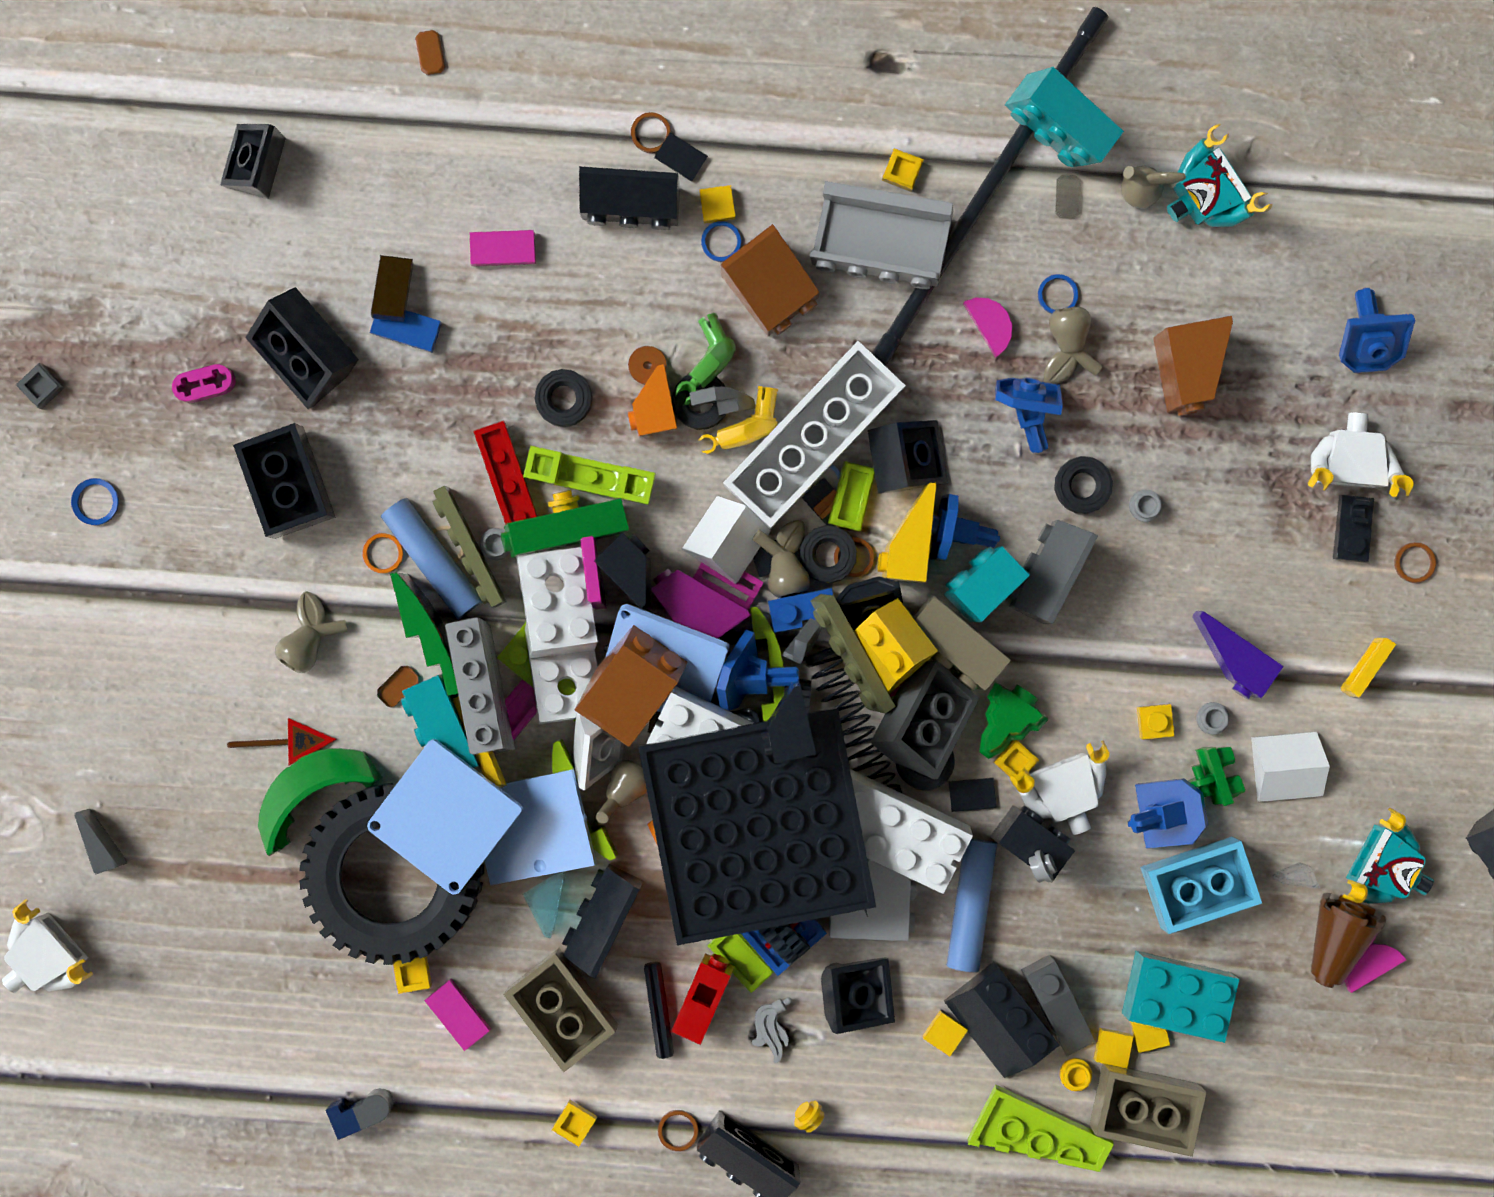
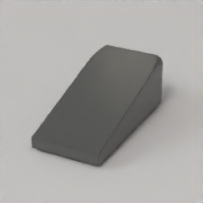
M91 809L76 812L74 816L95 875L127 864L125 857Z

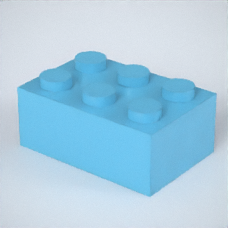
M1229 837L1140 867L1160 928L1168 934L1262 904L1242 841L1234 837Z

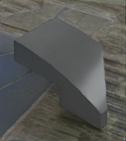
M711 387L689 393L691 405L716 403L718 415L755 409V402L752 397L729 387Z

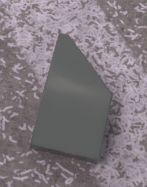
M810 618L784 651L783 656L801 664L819 637L821 631L819 623Z

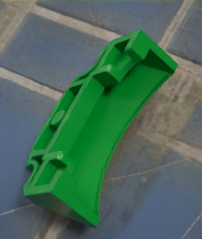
M343 748L316 751L301 757L290 767H286L276 777L264 797L258 819V829L268 856L279 852L291 843L289 837H287V832L295 820L290 812L308 795L323 787L342 782L345 785L351 782H358L369 788L383 778L364 751Z

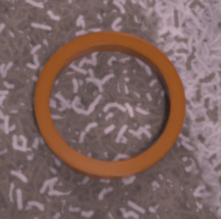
M648 112L635 119L631 127V137L635 146L641 151L656 153L662 144L655 148L642 146L635 137L637 125L643 119L657 118L666 127V138L671 129L668 121L662 115Z
M852 537L855 542L862 543L870 554L869 564L863 571L847 575L848 577H860L871 569L874 562V553L871 546L865 540ZM838 546L834 552L835 565L838 563V553L840 550Z
M1408 543L1402 546L1396 553L1394 566L1402 579L1416 583L1427 580L1433 574L1436 567V559L1433 551L1425 544ZM1410 547L1422 548L1430 558L1429 570L1420 578L1408 577L1400 567L1401 555Z
M673 1110L666 1113L660 1120L658 1136L666 1148L672 1151H684L695 1143L698 1136V1125L690 1113L684 1110ZM674 1115L687 1117L694 1127L692 1139L682 1146L671 1145L662 1134L664 1122Z

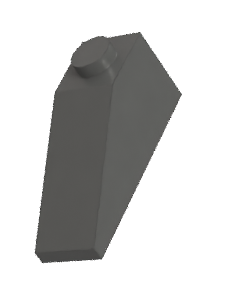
M1048 955L1021 969L1065 1055L1069 1056L1094 1043L1095 1040L1055 960Z

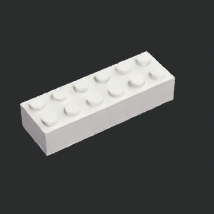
M857 341L723 482L724 487L771 529L899 395L906 385Z

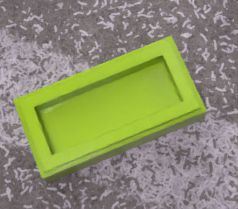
M848 461L843 462L828 524L858 532L861 531L875 476L874 468Z
M742 934L715 938L707 945L714 954L727 958L729 964L735 966L732 973L750 993L755 991L774 973Z

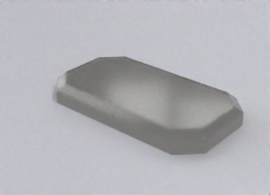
M1061 175L1056 180L1055 214L1059 218L1074 219L1080 213L1081 180L1076 175Z

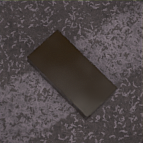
M380 255L371 308L372 318L404 322L413 270V259Z

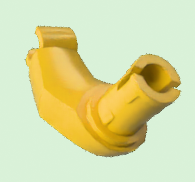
M758 386L755 414H751V417L739 423L719 429L715 437L710 434L701 436L699 440L710 438L713 441V447L702 452L706 454L711 453L719 445L724 450L747 445L769 435L778 424L777 418H773L778 389Z

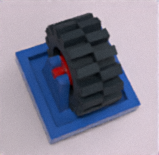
M814 919L741 934L775 974L779 976L827 933L817 920Z

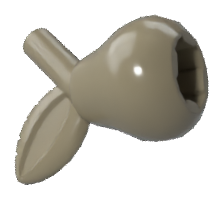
M1127 166L1123 171L1124 178L1121 184V193L1124 200L1132 207L1139 209L1148 208L1160 199L1164 188L1163 184L1181 182L1186 178V175L1178 172H1157L1154 168L1148 166Z
M1083 307L1055 310L1050 316L1049 327L1061 351L1049 360L1044 371V382L1052 384L1064 382L1073 374L1078 363L1094 376L1097 375L1103 365L1083 350L1091 327L1089 312Z
M801 520L791 521L784 525L779 531L776 541L761 530L752 539L773 555L768 587L770 592L778 598L802 594L807 591L810 585L808 572L794 554L800 549L805 537V526Z
M308 591L302 593L297 604V616L302 626L293 633L283 637L275 648L276 658L286 667L297 673H306L314 666L321 637L348 632L345 620L324 623V607L321 601Z
M622 760L614 766L606 791L608 800L597 813L596 819L591 826L592 830L598 829L602 823H607L618 807H626L647 793L643 769L631 760Z

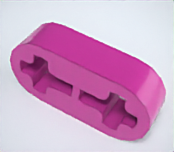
M214 364L177 375L172 383V392L181 401L195 403L231 392L235 386L236 377L229 368L220 364ZM217 372L227 376V379L222 381V387L214 383L207 384V381L216 379ZM187 380L192 384L200 383V387L191 389L190 396L181 391V388L186 386L185 381Z

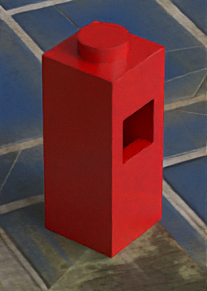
M705 953L671 1032L701 1045L735 967L729 964L727 958L718 954L709 955Z

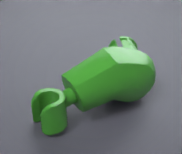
M717 313L708 314L709 321H706L705 317L698 321L708 341V350L689 373V376L692 378L690 382L684 381L678 385L675 397L682 390H687L690 393L696 391L699 385L705 388L723 371L736 351L735 342L733 339L726 337ZM690 396L686 399L684 405L691 403Z

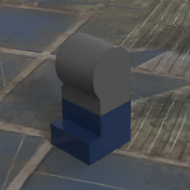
M379 1088L371 1091L365 1099L349 1106L346 1105L344 1098L331 1103L325 1111L337 1140H340L383 1121L392 1110L394 1100L390 1092Z

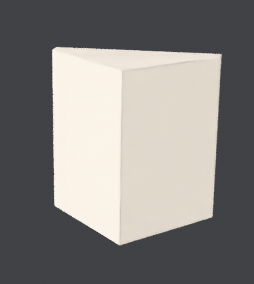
M717 496L682 550L736 584L761 547L752 540L754 535L759 530L769 535L771 530L746 505Z
M577 712L572 763L579 788L586 790L611 771L618 762L622 761L624 743Z
M1317 732L1251 737L1258 802L1323 796L1330 765Z

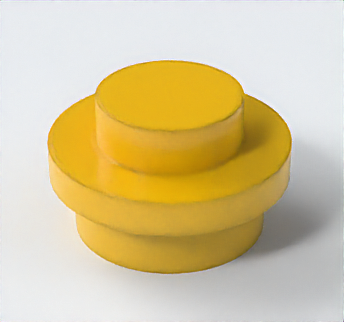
M571 490L552 494L554 500L548 501V506L552 507L553 513L579 508L577 501L580 500L579 495H572Z
M1071 1058L1062 1064L1059 1077L1067 1089L1082 1091L1091 1083L1092 1070L1084 1060Z
M817 1101L802 1103L795 1112L794 1125L799 1130H805L808 1133L814 1131L824 1119L821 1105Z

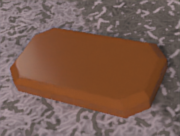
M434 30L419 32L415 40L421 71L426 75L442 73L445 63L439 33Z
M400 666L377 689V697L387 707H395L404 698L402 691L419 683V676L409 666Z

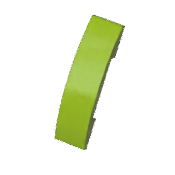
M530 446L523 477L616 499L622 498V500L649 505L656 473Z
M751 607L755 640L767 638L770 668L783 667L780 648L770 624L758 607ZM772 686L774 702L761 703L763 721L769 720L784 696V686Z
M563 739L553 743V773L574 769L572 757ZM587 820L593 849L610 861L615 859L618 852L605 826L592 830Z

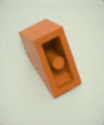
M664 364L656 367L632 403L633 411L628 412L631 431L637 430L638 436L677 429Z

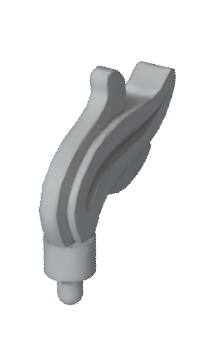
M789 997L783 1001L778 999L772 1004L761 1005L755 1014L757 1038L752 1040V1044L760 1047L767 1043L774 1055V1063H778L782 1057L783 1045L781 1040L784 1041L785 1046H788L789 1043L786 1030L777 1022L778 1015L787 1010L786 1006L792 1003V999Z

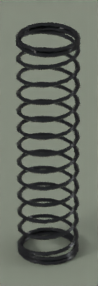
M830 647L806 657L803 661L807 664L806 667L810 668L841 659L811 676V679H817L845 671L844 668L826 672L844 662L842 657L837 656L820 661L835 653ZM844 672L839 676L831 679L830 681L818 686L816 690L821 691L827 688L849 683L852 681L848 679L833 683L836 680L847 675L846 672ZM854 682L821 699V702L824 703L856 694L835 707H838V710L841 711L862 705L840 718L841 723L867 717L844 730L843 736L866 729L871 730L845 744L846 748L871 741L872 738L861 739L867 737L876 729V726L872 725L857 728L871 718L870 714L850 717L865 707L862 702L844 706L859 697L861 691L856 690L837 695L853 686ZM870 745L849 756L848 761L881 751L878 749L868 751L874 747ZM883 753L852 769L856 772L872 766L886 764L878 771L866 777L876 779L892 775L881 783L883 785L895 777L893 772L879 774L890 766V761L885 760L872 763L882 757ZM899 784L885 785L889 788L897 787L893 788V790H896L900 793L903 792L901 791Z

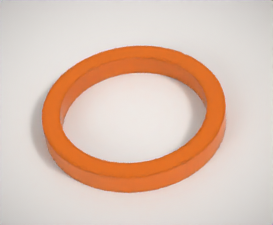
M379 533L373 535L366 541L363 547L364 562L374 572H392L402 562L403 547L397 538L390 534ZM378 538H389L398 547V559L390 568L378 569L368 559V548Z

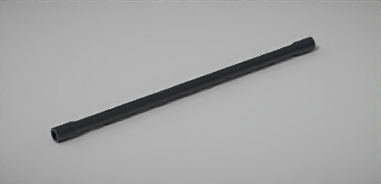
M1092 7L1078 29L1076 37L1055 68L1066 79H1068L1090 43L1095 40L1109 18L1107 13L1098 7ZM1019 124L950 232L940 278L1034 131L1027 125ZM930 286V289L915 288L888 331L883 334L872 351V354L884 366L888 364L899 347L902 337L935 286Z

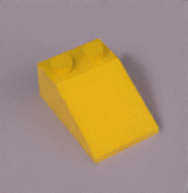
M929 483L922 489L885 547V552L881 551L879 553L877 572H882V577L901 582L919 584L926 582L936 483Z
M899 599L874 611L854 631L889 695L938 652Z

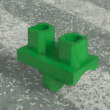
M1201 747L1196 749L1200 764L1192 766L1195 777L1188 781L1195 787H1198L1203 792L1204 797L1210 796L1213 805L1223 804V806L1233 804V798L1244 793L1245 787L1239 775H1233L1228 778L1225 776L1223 767L1235 763L1232 748Z

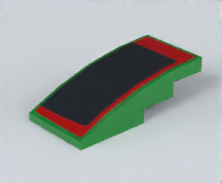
M398 572L390 574L406 638L420 637L427 667L440 665L447 695L458 694L445 625L429 599L409 574Z

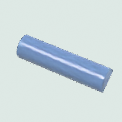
M408 498L398 501L381 515L382 520L457 620H460L482 603L475 587Z
M971 839L962 856L946 963L949 968L965 972H979L997 842Z

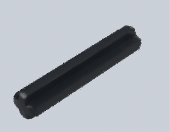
M649 962L644 965V974L657 1058L665 1059L673 1056L674 1049L662 966L660 962Z

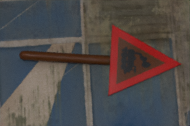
M288 718V739L231 741L227 743V747L288 745V766H290L301 757L316 752L337 739Z

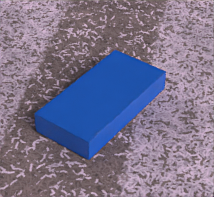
M406 310L404 322L374 319L369 333L433 353L442 322Z

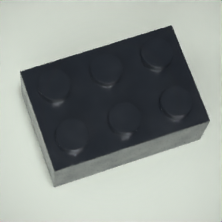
M293 423L233 445L265 537L277 539L336 518L303 426Z

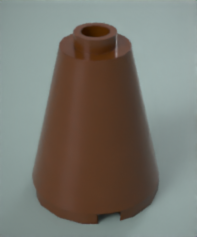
M1332 893L1322 894L1311 964V973L1315 976V981L1328 988L1344 983L1386 923V917L1383 914L1380 919L1374 916L1376 909L1363 902L1356 903L1343 898V895H1340L1338 900L1330 899Z

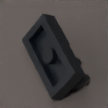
M1339 495L1333 559L1369 562L1374 498Z

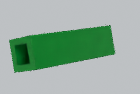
M622 498L507 523L504 526L505 532L501 533V541L504 551H510L511 558H516L517 555L538 553L579 544L582 537L593 536L597 540L627 532L629 527Z

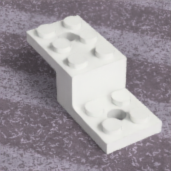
M578 547L517 555L526 615L525 635L539 724L576 719L577 712L574 709L597 668L594 649L598 642L592 604L588 602L582 549ZM551 576H557L563 581L564 588L559 592H551L546 588L545 581ZM565 678L570 679L575 683L576 691L572 695H563L558 690V682Z

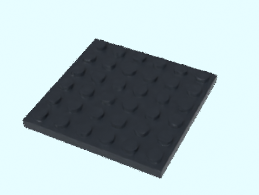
M838 707L807 713L816 751L815 755L775 763L773 755L766 756L761 733L768 731L767 721L638 746L677 946L876 908Z

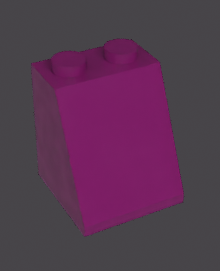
M667 569L653 579L656 585L651 590L675 623L718 639L750 616L747 609L679 570L672 573L670 569Z

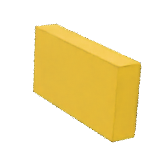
M1374 638L1341 686V691L1349 697L1360 698L1396 644L1388 638Z

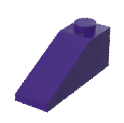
M1195 611L1192 617L1226 679L1234 684L1232 690L1248 700L1251 696L1262 699L1284 666L1206 612Z

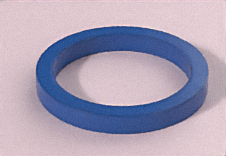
M725 221L714 222L702 234V249L710 259L724 262L740 249V233L731 223ZM718 226L730 228L737 237L735 250L725 257L714 256L708 251L705 244L709 231Z
M1062 274L1051 275L1041 283L1038 289V301L1041 307L1048 313L1052 314L1055 310L1045 304L1042 292L1044 286L1051 280L1061 279L1072 287L1073 301L1067 308L1074 307L1077 303L1078 289L1075 282L1068 276Z

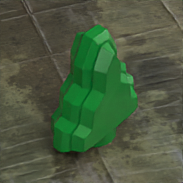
M995 682L987 696L990 701L985 712L988 725L981 734L979 753L990 759L1005 751L1012 740H1023L1030 731H1039L1049 719L1034 706L1039 699L1019 685H1016L1011 691Z

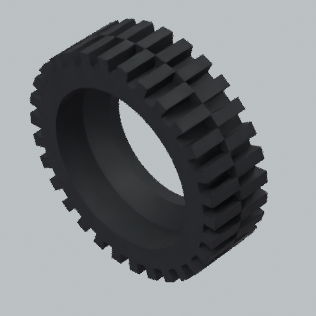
M384 783L380 786L366 788L332 806L333 809L326 812L319 819L321 821L320 825L313 827L309 834L313 838L304 846L302 853L307 854V858L300 862L299 871L305 872V878L299 880L300 890L307 889L308 896L302 899L306 908L312 905L315 912L309 918L313 924L320 921L324 926L319 933L325 939L332 935L336 939L332 946L339 951L345 946L351 949L348 956L357 959L360 955L366 956L365 962L372 964L381 959L384 960L383 965H393L397 960H401L402 964L408 963L418 956L421 959L428 956L433 950H438L451 939L466 923L470 913L475 909L478 902L477 896L482 891L483 886L480 878L484 874V864H482L458 894H451L437 884L434 896L428 906L417 916L403 922H378L364 916L355 909L347 898L342 884L343 860L352 843L360 835L368 831L367 825L369 820L396 786L393 783ZM373 821V828L380 827V823ZM457 882L450 883L452 889H459Z

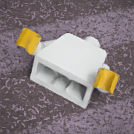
M1348 413L1347 430L1330 432L1329 436L1321 440L1310 456L1312 476L1308 481V486L1314 487L1316 482L1323 484L1324 491L1327 490L1330 484L1378 489L1387 487L1389 482L1392 484L1389 490V494L1392 497H1397L1399 488L1405 490L1406 496H1409L1414 482L1409 476L1404 475L1392 448L1385 441L1384 434L1367 432L1368 414Z
M1101 741L1102 746L1096 751L1093 750L1091 743L1086 745L1090 759L1087 754L1079 753L1031 773L1023 769L1025 776L1022 780L1017 781L1014 776H1011L1010 781L1019 791L1025 806L1045 819L1051 818L1054 822L1067 819L1073 835L1091 829L1085 812L1098 807V799L1103 795L1107 774L1106 760L1110 756L1105 742Z
M27 899L13 909L12 913L15 919L7 942L9 951L4 956L5 962L13 970L2 979L4 986L9 991L16 993L25 984L34 992L41 988L48 992L69 989L93 976L92 971L86 973L82 967V964L88 959L87 955L49 913L40 915L33 920L40 913V909L35 908L31 911L27 907Z

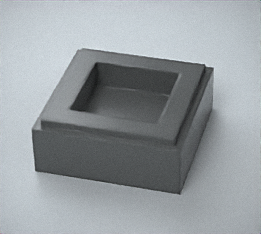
M38 363L16 384L39 409H43L65 388L41 363Z

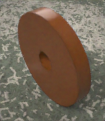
M642 346L631 354L628 368L633 379L645 385L656 367L664 364L665 369H667L665 356L659 349L652 346ZM645 362L651 363L649 369L644 368Z

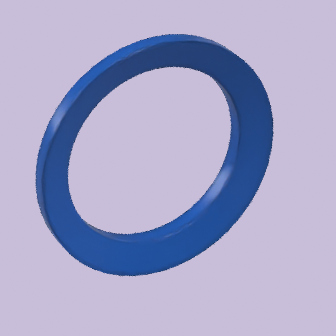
M91 478L81 482L74 489L71 497V507L75 516L80 521L89 525H101L108 522L114 517L119 506V497L115 488L109 482L98 478ZM91 485H102L112 495V508L105 517L100 519L86 517L79 507V497L82 491Z

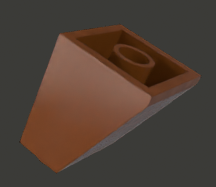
M773 224L720 264L722 278L767 336H770L773 332L777 336L792 325L790 319L798 313L804 316L818 305L815 300L819 298L820 292Z
M1232 316L1167 327L1153 337L1167 413L1177 411L1178 416L1194 414L1199 410L1205 409L1204 404L1214 400L1233 325Z
M633 625L596 668L574 710L629 747L677 685L688 662Z

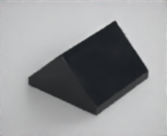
M237 124L220 185L269 199L286 140L283 134L271 124Z

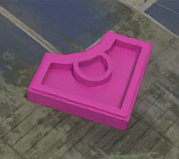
M593 536L582 537L580 541L588 602L592 604L595 610L607 609L603 576L600 567L594 562L598 557L596 540Z

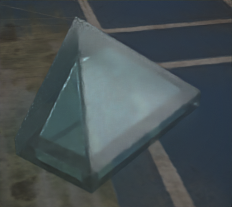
M566 871L552 874L523 894L546 938H551L555 931Z

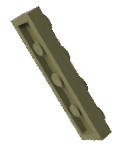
M444 485L434 490L433 493L436 499L432 501L440 518L446 517L451 527L447 529V533L454 546H461L465 557L461 558L462 563L470 576L475 574L480 586L476 587V591L484 605L489 603L493 608L506 603L507 601L450 488Z
M820 594L812 599L810 602L815 609L813 615L819 625L825 628L831 637L829 644L836 654L841 655L846 664L844 670L849 679L858 685L861 691L859 696L865 707L884 714L896 707L834 595Z

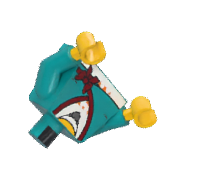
M1221 124L1211 127L1207 133V139L1202 138L1188 151L1180 165L1178 173H1184L1186 178L1173 187L1178 199L1167 206V211L1175 222L1190 215L1197 225L1206 223L1210 227H1233L1254 216L1255 211L1267 212L1273 206V204H1269L1264 208H1260L1258 205L1259 198L1268 193L1259 192L1252 197L1220 147L1214 149V145H1221L1229 138V133L1222 140L1214 137V130Z
M1389 808L1388 810L1391 812L1390 819L1388 821L1380 819L1379 821L1385 827L1374 824L1346 876L1349 879L1347 883L1351 884L1352 889L1348 895L1343 894V898L1356 903H1391L1396 897L1406 899L1411 889L1422 895L1428 894L1431 890L1434 879L1421 872L1426 863V858L1420 854L1421 846L1410 827L1406 824V817L1403 814Z

